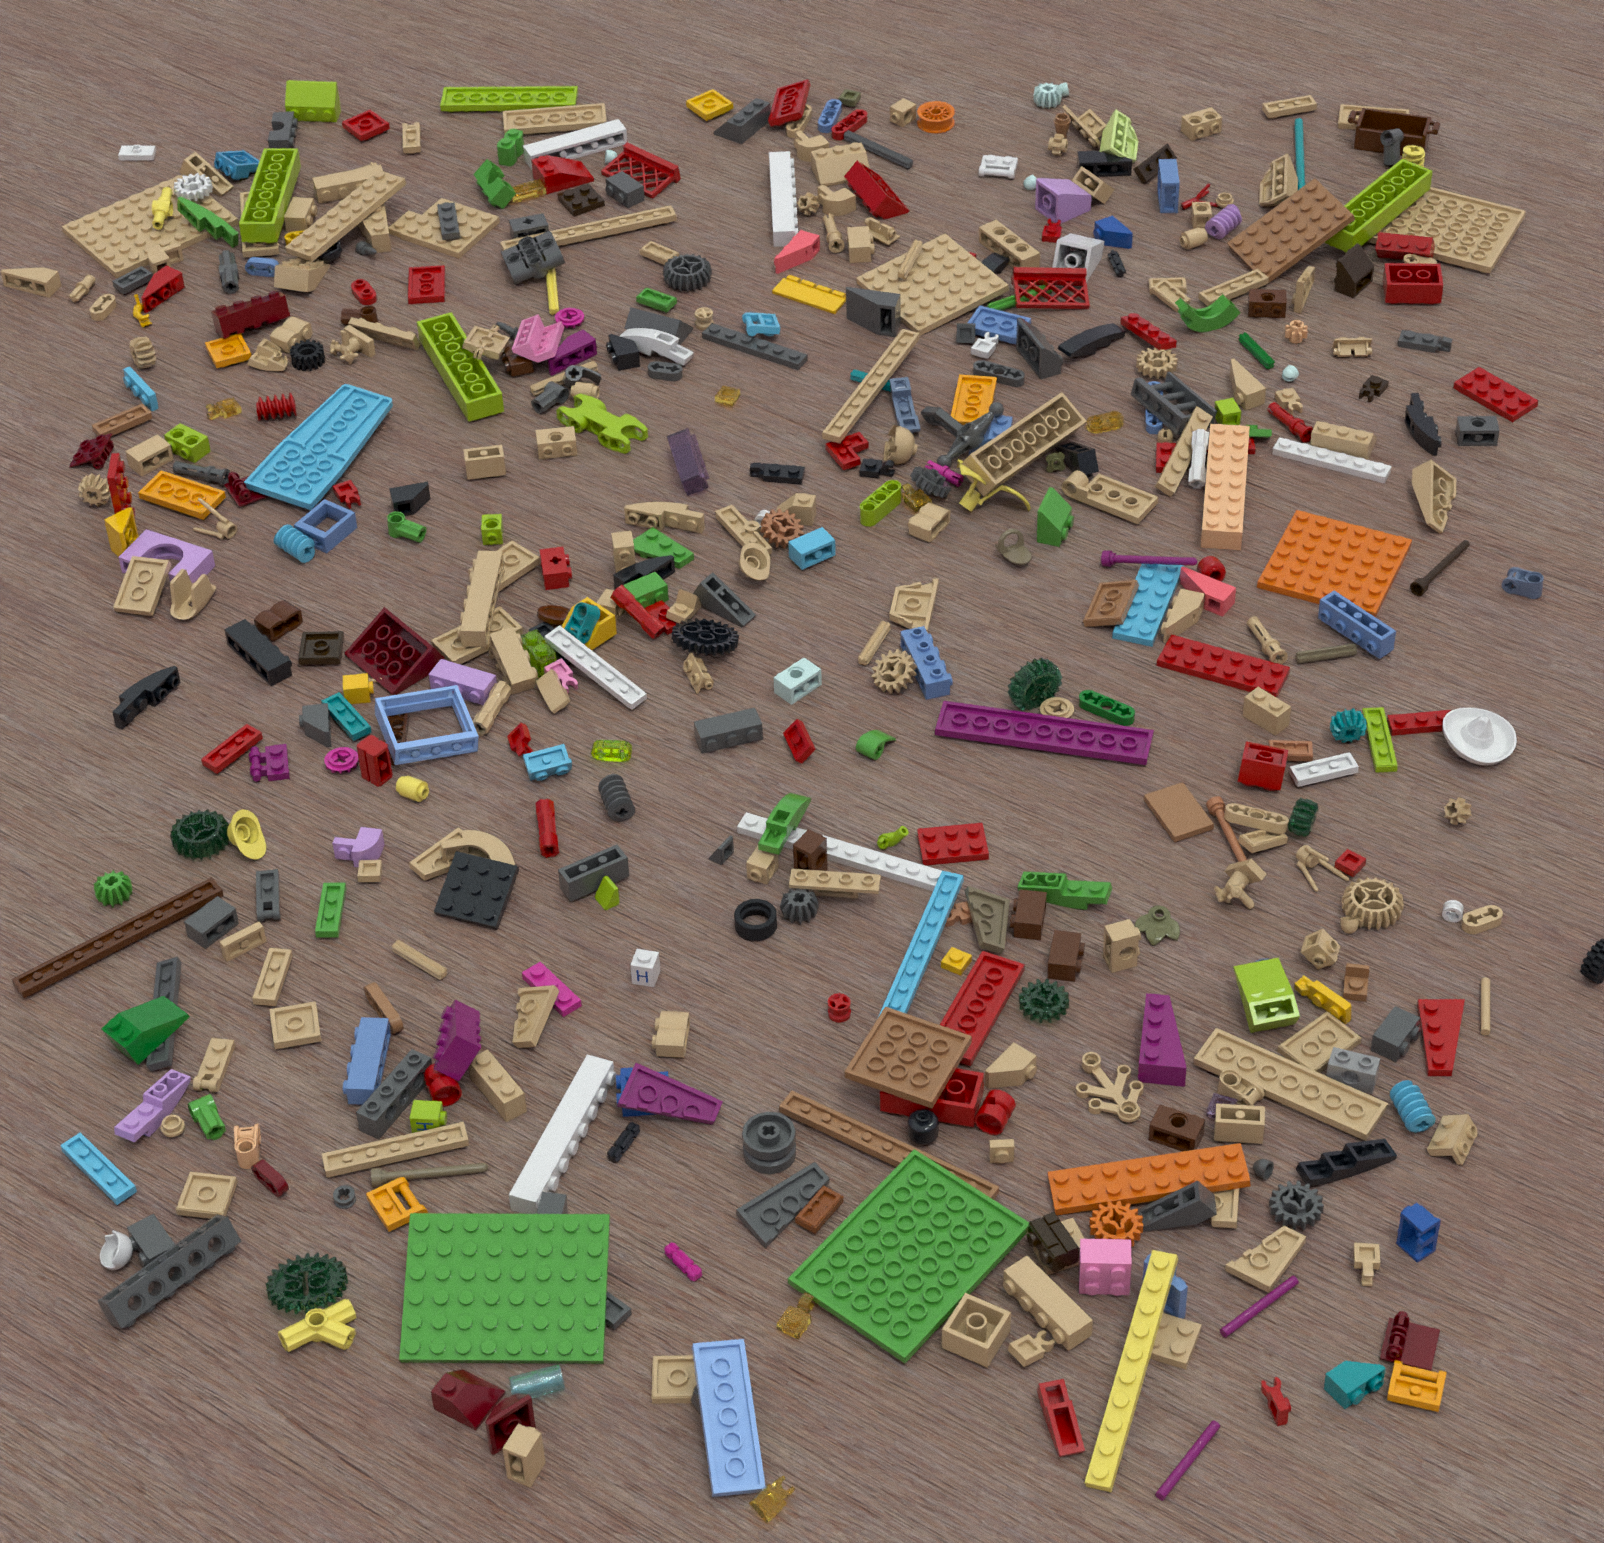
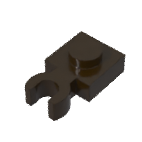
M1371 375L1363 384L1359 392V399L1367 396L1368 402H1372L1374 395L1379 397L1388 388L1389 381Z

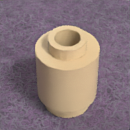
M1199 227L1182 232L1179 238L1181 246L1186 250L1201 246L1208 240L1206 230Z
M576 382L571 387V397L577 394H584L599 399L600 389L594 383Z

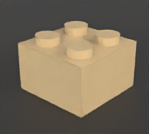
M965 1293L942 1328V1348L988 1368L1011 1331V1312Z

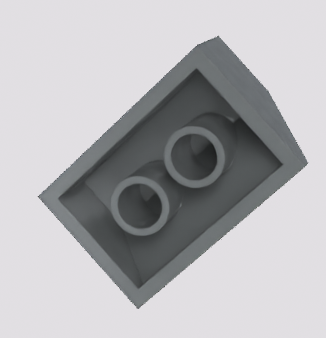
M755 98L714 131V135L743 144L769 123L770 102Z
M630 307L624 328L626 330L648 328L663 331L678 337V345H681L693 330L692 326L681 320Z
M1021 317L1017 318L1016 349L1040 379L1061 374V366L1063 365L1061 355L1057 354L1053 345L1049 344L1044 334H1041L1035 326Z

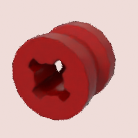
M843 993L831 995L827 1002L828 1017L831 1021L837 1023L847 1021L851 1016L850 998Z

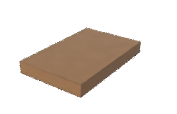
M1128 580L1099 583L1083 619L1084 626L1123 624L1138 590V581Z
M1183 782L1144 795L1145 803L1174 842L1214 829V823Z

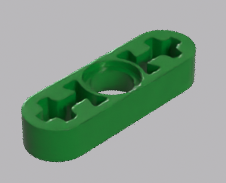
M1084 690L1079 694V706L1083 710L1122 726H1129L1134 723L1135 710L1131 706L1092 690ZM1103 706H1110L1112 709H1110V710H1105V709H1102L1101 707H1103Z

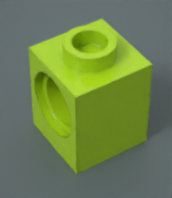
M1233 398L1215 401L1214 409L1217 411L1215 420L1218 424L1240 425L1241 410Z
M502 514L482 515L481 532L483 545L503 544Z

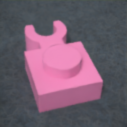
M562 658L544 667L545 674L551 669L558 674L560 683L567 690V693H569V685L573 686L575 690L578 689L577 680L572 678L573 671Z

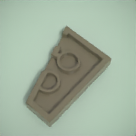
M967 886L965 895L980 948L1002 954L1005 949L1010 899Z

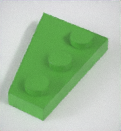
M653 527L633 539L634 552L639 553L642 558L672 555L674 556L675 568L678 569L694 560L693 552Z

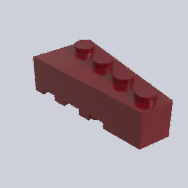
M272 291L268 293V296H254L250 298V301L244 302L240 300L233 302V305L228 307L226 305L215 307L211 314L216 333L223 339L230 337L229 333L240 334L247 327L254 329L261 327L264 321L272 323L290 317L285 295L279 291Z

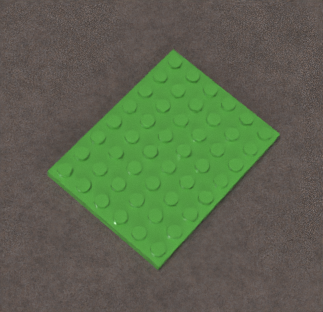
M914 1149L788 1277V1284L900 1361L906 1363L953 1313L964 1294H971L1028 1233L1029 1222Z
M410 1213L400 1362L604 1364L610 1214Z

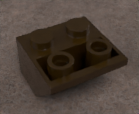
M1360 244L1354 245L1337 260V272L1334 278L1335 292L1354 299L1373 281L1374 265Z

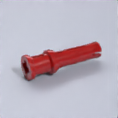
M1272 402L1268 406V413L1289 428L1290 433L1299 436L1300 440L1304 443L1311 440L1313 427L1307 426L1301 418H1295L1276 402Z

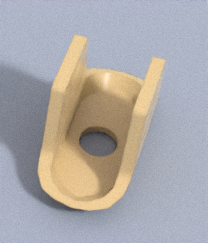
M181 569L170 582L171 615L180 620H189L206 606L216 590V586L210 583L207 575L202 574L195 583H191L185 569Z

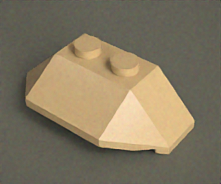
M1288 153L1273 160L1270 164V169L1265 173L1260 183V206H1278L1298 191V177Z

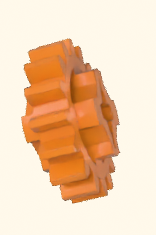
M1108 1201L1107 1207L1100 1204L1098 1211H1092V1217L1089 1220L1090 1235H1095L1094 1239L1131 1240V1247H1133L1134 1240L1140 1241L1141 1233H1143V1217L1138 1215L1137 1208L1130 1210L1129 1203L1121 1206V1201H1117L1116 1205Z

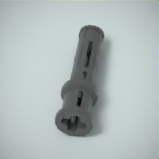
M175 461L173 464L174 473L203 478L208 483L217 482L222 486L228 483L229 469L224 468L221 470L212 465L202 467L180 461Z

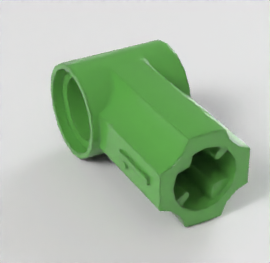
M392 512L387 516L388 534L391 537H406L420 543L424 540L427 532L425 526L406 520L405 515L401 512Z
M211 1094L187 1103L194 1122L199 1123L206 1138L213 1140L221 1138L226 1129Z

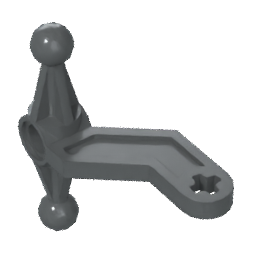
M1000 402L992 403L989 406L988 413L965 425H961L940 407L926 406L921 411L922 417L929 424L942 426L956 437L947 455L938 457L937 464L950 468L954 458L980 445L993 418L1003 414V405Z

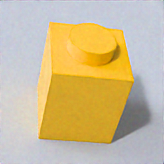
M368 673L343 676L344 698L350 704L371 703L370 694H374L373 681H369Z

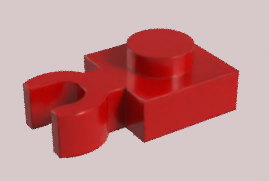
M1048 219L1047 226H1044L1042 242L1057 243L1062 234L1061 220L1058 219L1057 223H1052L1051 219Z
M351 480L333 486V492L341 503L346 502L348 509H351V503H357L358 506L361 505L358 490Z

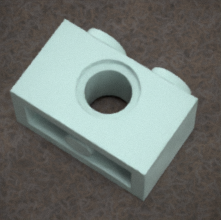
M802 658L773 677L774 693L791 705L822 685L821 669L806 658Z

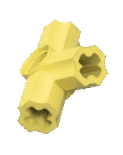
M345 1298L323 1310L319 1308L310 1310L305 1315V1319L279 1331L278 1337L283 1348L288 1352L310 1341H325L343 1350L349 1349L356 1335V1330L345 1324L356 1319V1313L351 1302Z

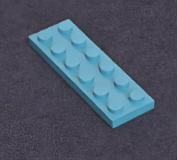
M1141 564L1135 579L1139 583L1138 590L1124 623L1115 626L1112 639L1153 647L1180 581L1181 567H1184V565Z

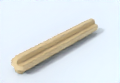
M595 361L580 365L595 372L598 370ZM565 372L532 384L530 392L534 396L543 393L545 386L550 381L563 385Z

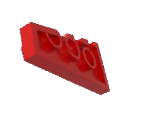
M1418 999L1417 1009L1420 1017L1428 1076H1452L1465 999Z

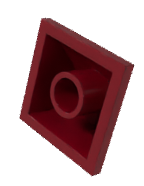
M463 1369L446 1372L431 1390L434 1410L476 1431L505 1395L504 1389Z
M515 1393L509 1398H504L493 1408L485 1424L489 1449L492 1455L503 1450L504 1445L518 1424L536 1429L532 1398L529 1394Z

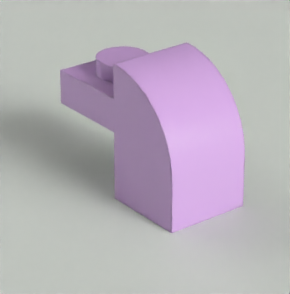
M366 827L360 828L356 839L335 837L332 843L335 859L351 860L354 867H359V860H378L385 845L382 829Z

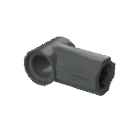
M1400 129L1386 130L1381 134L1380 139L1384 145L1385 165H1395L1400 161V143L1404 138L1403 132Z
M550 381L545 386L544 392L531 401V405L535 412L541 414L555 403H565L569 396V390Z

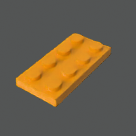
M959 374L951 416L961 425H965L988 413L989 406L994 400L997 377Z
M162 470L138 492L139 499L203 520L211 512L198 501V498L203 499L214 509L226 498L225 491Z

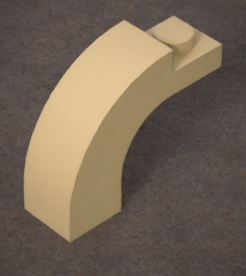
M462 830L461 838L441 841L440 855L442 861L452 860L455 852L458 851L515 865L508 847L495 836L482 831Z

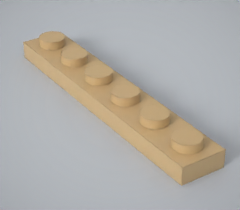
M1197 406L1193 410L1155 485L1157 489L1170 497L1175 493L1192 459V432L1197 429H1204L1206 431L1213 417Z
M464 1122L322 1153L326 1178L469 1146Z

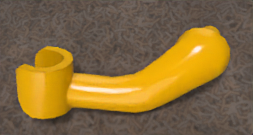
M134 294L137 304L134 305L133 316L139 321L141 327L151 325L152 322L149 320V314H141L143 304L140 303L138 294Z

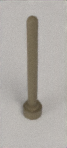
M486 1163L392 1172H386V1170H381V1168H372V1188H378L400 1177L410 1180L483 1173L488 1170V1165Z

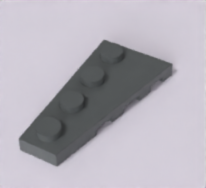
M813 1162L736 1209V1215L766 1249L795 1219L823 1185L826 1187L829 1184L830 1178L816 1162Z

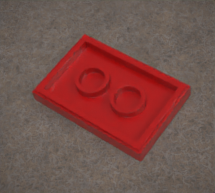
M445 265L409 268L408 304L445 302Z

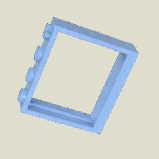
M457 685L375 698V716L395 765L478 751L479 736ZM452 706L463 733L397 743L387 716Z

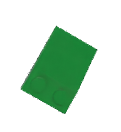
M162 996L118 1013L101 1030L117 1049L139 1065L190 1016L168 998Z

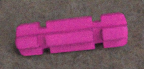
M674 1242L666 1245L664 1248L665 1255L669 1259H673L672 1262L683 1273L687 1274L691 1281H697L702 1277V1269L694 1264V1261L682 1250H679L680 1248Z

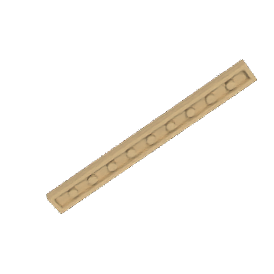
M670 205L553 230L551 233L558 246H565L570 243L583 242L593 238L635 231L636 229L652 227L663 223L667 224L677 221V217ZM543 233L530 235V237H533V238H534V237H536V236H538V235H541V234H543ZM524 237L500 242L502 251L517 245L519 240Z
M905 329L900 331L822 432V439L841 443L919 341L920 333Z

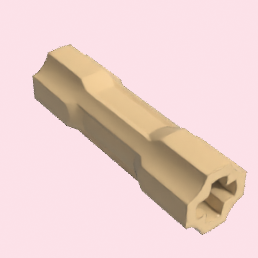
M504 681L494 684L489 692V697L480 712L473 719V724L479 736L488 734L494 724V719L512 693V688Z

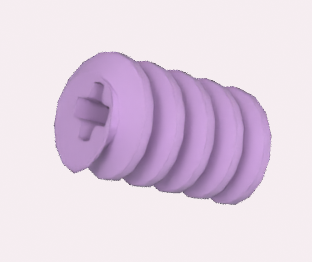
M1229 204L1223 208L1222 211L1206 222V232L1217 239L1224 238L1242 222V216L1238 207L1234 204Z

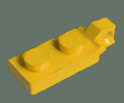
M1303 975L1294 983V989L1301 996H1307L1308 999H1311L1317 1007H1322L1344 1024L1351 1021V1003L1318 980L1313 982Z

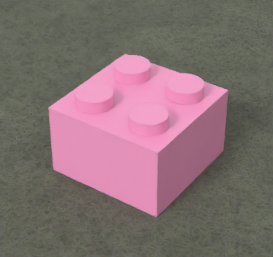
M1080 1239L1079 1294L1130 1295L1131 1240Z

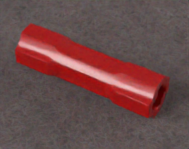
M624 585L619 586L613 591L610 598L620 608L626 610L652 639L655 640L664 632L666 626L656 616L650 614Z
M548 798L540 799L535 803L539 826L540 853L546 858L555 857L559 854V846L556 835L554 801Z

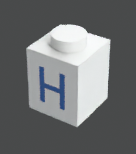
M636 949L630 965L632 984L655 987L660 973L659 952Z

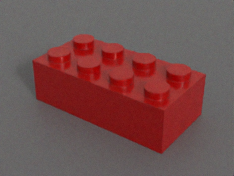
M956 1068L933 1108L880 1090V1111L910 1116L916 1110L927 1109L934 1112L940 1122L974 1127L975 1116L979 1110L984 1093V1073Z

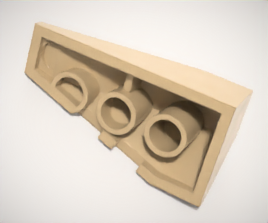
M1429 460L1412 469V486L1427 525L1440 534L1444 531L1448 519L1447 512L1452 508L1451 500L1456 496V478L1434 461Z

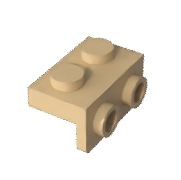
M1469 1114L1445 1115L1442 1117L1427 1148L1430 1156L1452 1155L1457 1165H1463L1478 1133L1477 1127L1472 1122Z

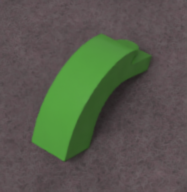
M1223 294L1213 304L1202 309L1191 307L1181 298L1175 302L1179 308L1178 313L1181 315V319L1187 327L1197 332H1209L1220 329L1232 322L1241 313L1234 303Z

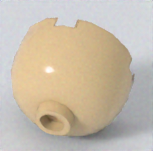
M893 425L888 432V436L891 437L884 445L883 459L885 461L892 460L894 464L900 465L906 463L912 455L916 454L917 444H915V438L911 431L904 427Z

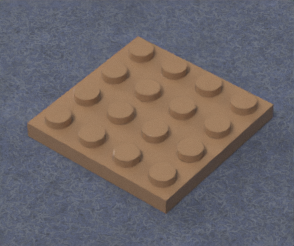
M885 1006L846 1068L845 1078L933 1108L972 1043V1036Z

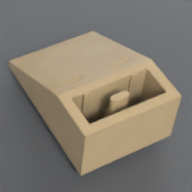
M299 257L289 259V261H282V264L275 265L274 287L302 292L313 291L330 268V264H325L323 260L311 262Z

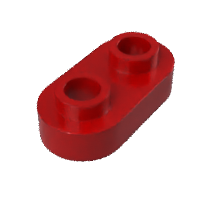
M357 279L351 284L352 294L360 304L372 305L377 301L376 291L366 280Z

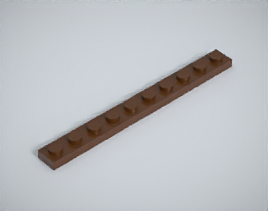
M211 877L13 978V986L23 998H26L205 906L217 896L223 897V890Z

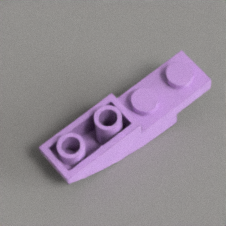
M172 1069L143 1093V1102L114 1127L115 1135L132 1142L137 1141L142 1135L150 1137L161 1126L163 1119L170 1115L186 1091L191 1077Z

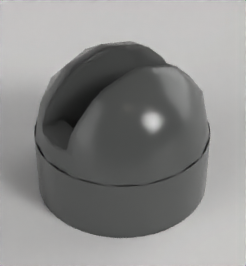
M1267 1159L1255 1161L1253 1164L1254 1174L1264 1180L1270 1178L1274 1169V1163Z

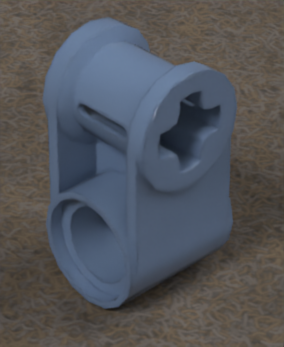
M1512 567L1508 570L1507 578L1502 581L1501 585L1507 593L1524 596L1529 599H1537L1542 596L1544 577L1539 572Z

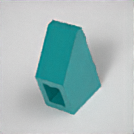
M1344 1361L1326 1373L1324 1390L1346 1409L1352 1404L1357 1405L1367 1394L1372 1391L1376 1392L1383 1386L1386 1368L1379 1364Z

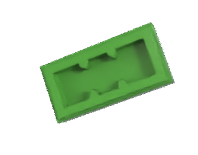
M646 287L636 296V302L668 312L677 304V298Z
M1246 425L1250 426L1249 437L1272 436V429H1258V425Z

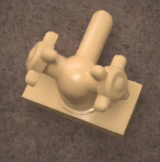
M350 325L340 331L341 345L338 341L331 340L330 353L337 355V352H341L342 356H340V359H345L348 364H352L354 358L358 357V353H355L357 351L369 358L376 355L374 340Z
M1252 859L1230 864L1224 871L1230 877L1223 889H1220L1218 886L1214 887L1218 902L1225 901L1229 904L1234 897L1238 898L1251 910L1254 908V902L1243 889L1248 884L1262 881L1267 874Z

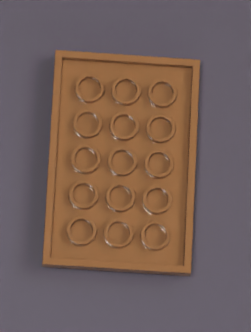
M1314 178L1227 242V244L1252 271L1259 269L1269 277L1268 283H1270L1353 222L1355 217Z

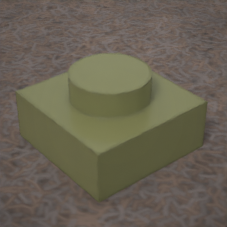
M845 89L840 95L839 100L846 106L855 107L861 99V92Z

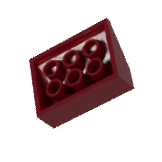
M385 607L344 653L393 695H397L427 677L439 660L445 659L431 644Z

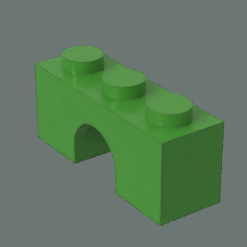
M486 159L474 173L477 179L476 183L483 188L482 192L489 198L488 202L494 207L499 206L504 209L516 195L513 187L502 179L505 175L501 169L490 160Z

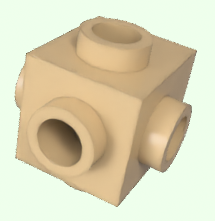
M1324 929L1305 936L1301 953L1319 970L1326 966H1331L1337 961L1340 945Z

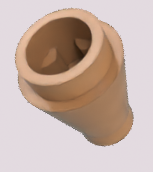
M1058 113L1054 118L1056 134H1063L1064 139L1067 138L1071 122L1068 114Z

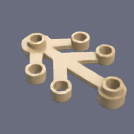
M1095 1052L1085 1053L1082 1056V1068L1085 1072L1093 1074L1103 1088L1091 1086L1086 1082H1080L1076 1085V1095L1079 1098H1087L1089 1095L1110 1099L1116 1103H1106L1098 1098H1092L1088 1103L1089 1112L1091 1114H1100L1104 1111L1117 1114L1118 1118L1124 1122L1138 1120L1141 1115V1109L1137 1104V1100L1143 1094V1083L1138 1080L1132 1081L1129 1084V1097L1125 1100L1122 1092L1126 1080H1129L1131 1077V1068L1128 1065L1118 1066L1115 1084H1113L1100 1068L1101 1057Z

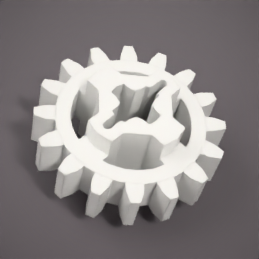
M196 173L194 176L192 174H189V176L183 175V178H178L173 186L177 198L183 197L190 201L192 199L197 201L198 198L204 199V196H209L213 188L210 177H205V174L200 176L199 173Z

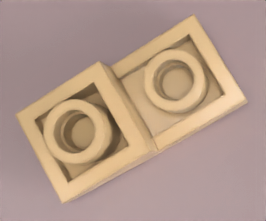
M553 669L536 681L544 700L554 714L570 702L567 690L561 685L558 674Z

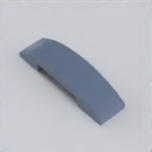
M909 378L889 379L898 426L904 427L911 432H920L918 416L915 414L911 397Z

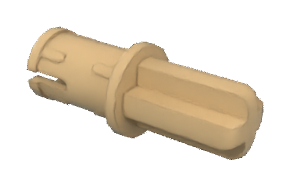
M88 274L81 282L76 284V288L69 295L72 302L79 301L84 294L87 295L89 293V289L96 283L94 276Z

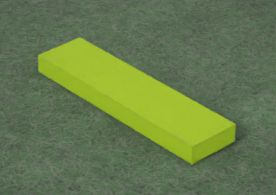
M1384 707L1362 708V714L1367 722L1366 734L1375 773L1397 772L1398 765Z

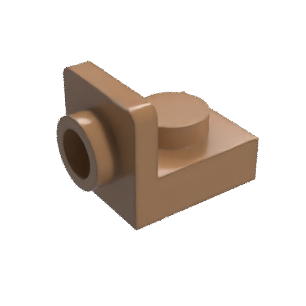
M1346 964L1343 999L1366 1002L1370 968L1368 965Z

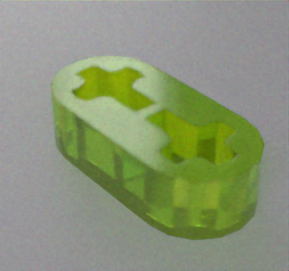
M597 740L593 743L591 755L599 761L626 762L631 758L633 747L629 742L622 740Z

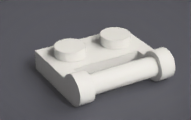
M983 155L981 166L979 167V176L1008 177V179H1014L1018 158Z

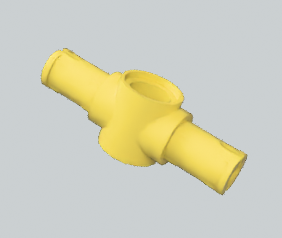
M164 187L158 200H153L152 214L154 216L152 224L153 228L157 230L162 229L165 219L173 215V203L171 201L173 192L169 187Z

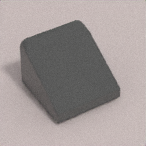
M730 835L709 857V860L722 865L734 853L733 836Z

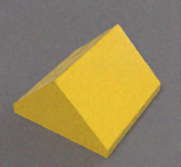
M129 507L104 519L111 551L118 557L139 537L133 509Z

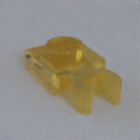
M785 1476L776 1479L772 1486L770 1483L766 1485L749 1502L766 1523L771 1521L787 1504L783 1498L788 1497L795 1490L793 1486L787 1490L782 1488V1481L785 1480Z

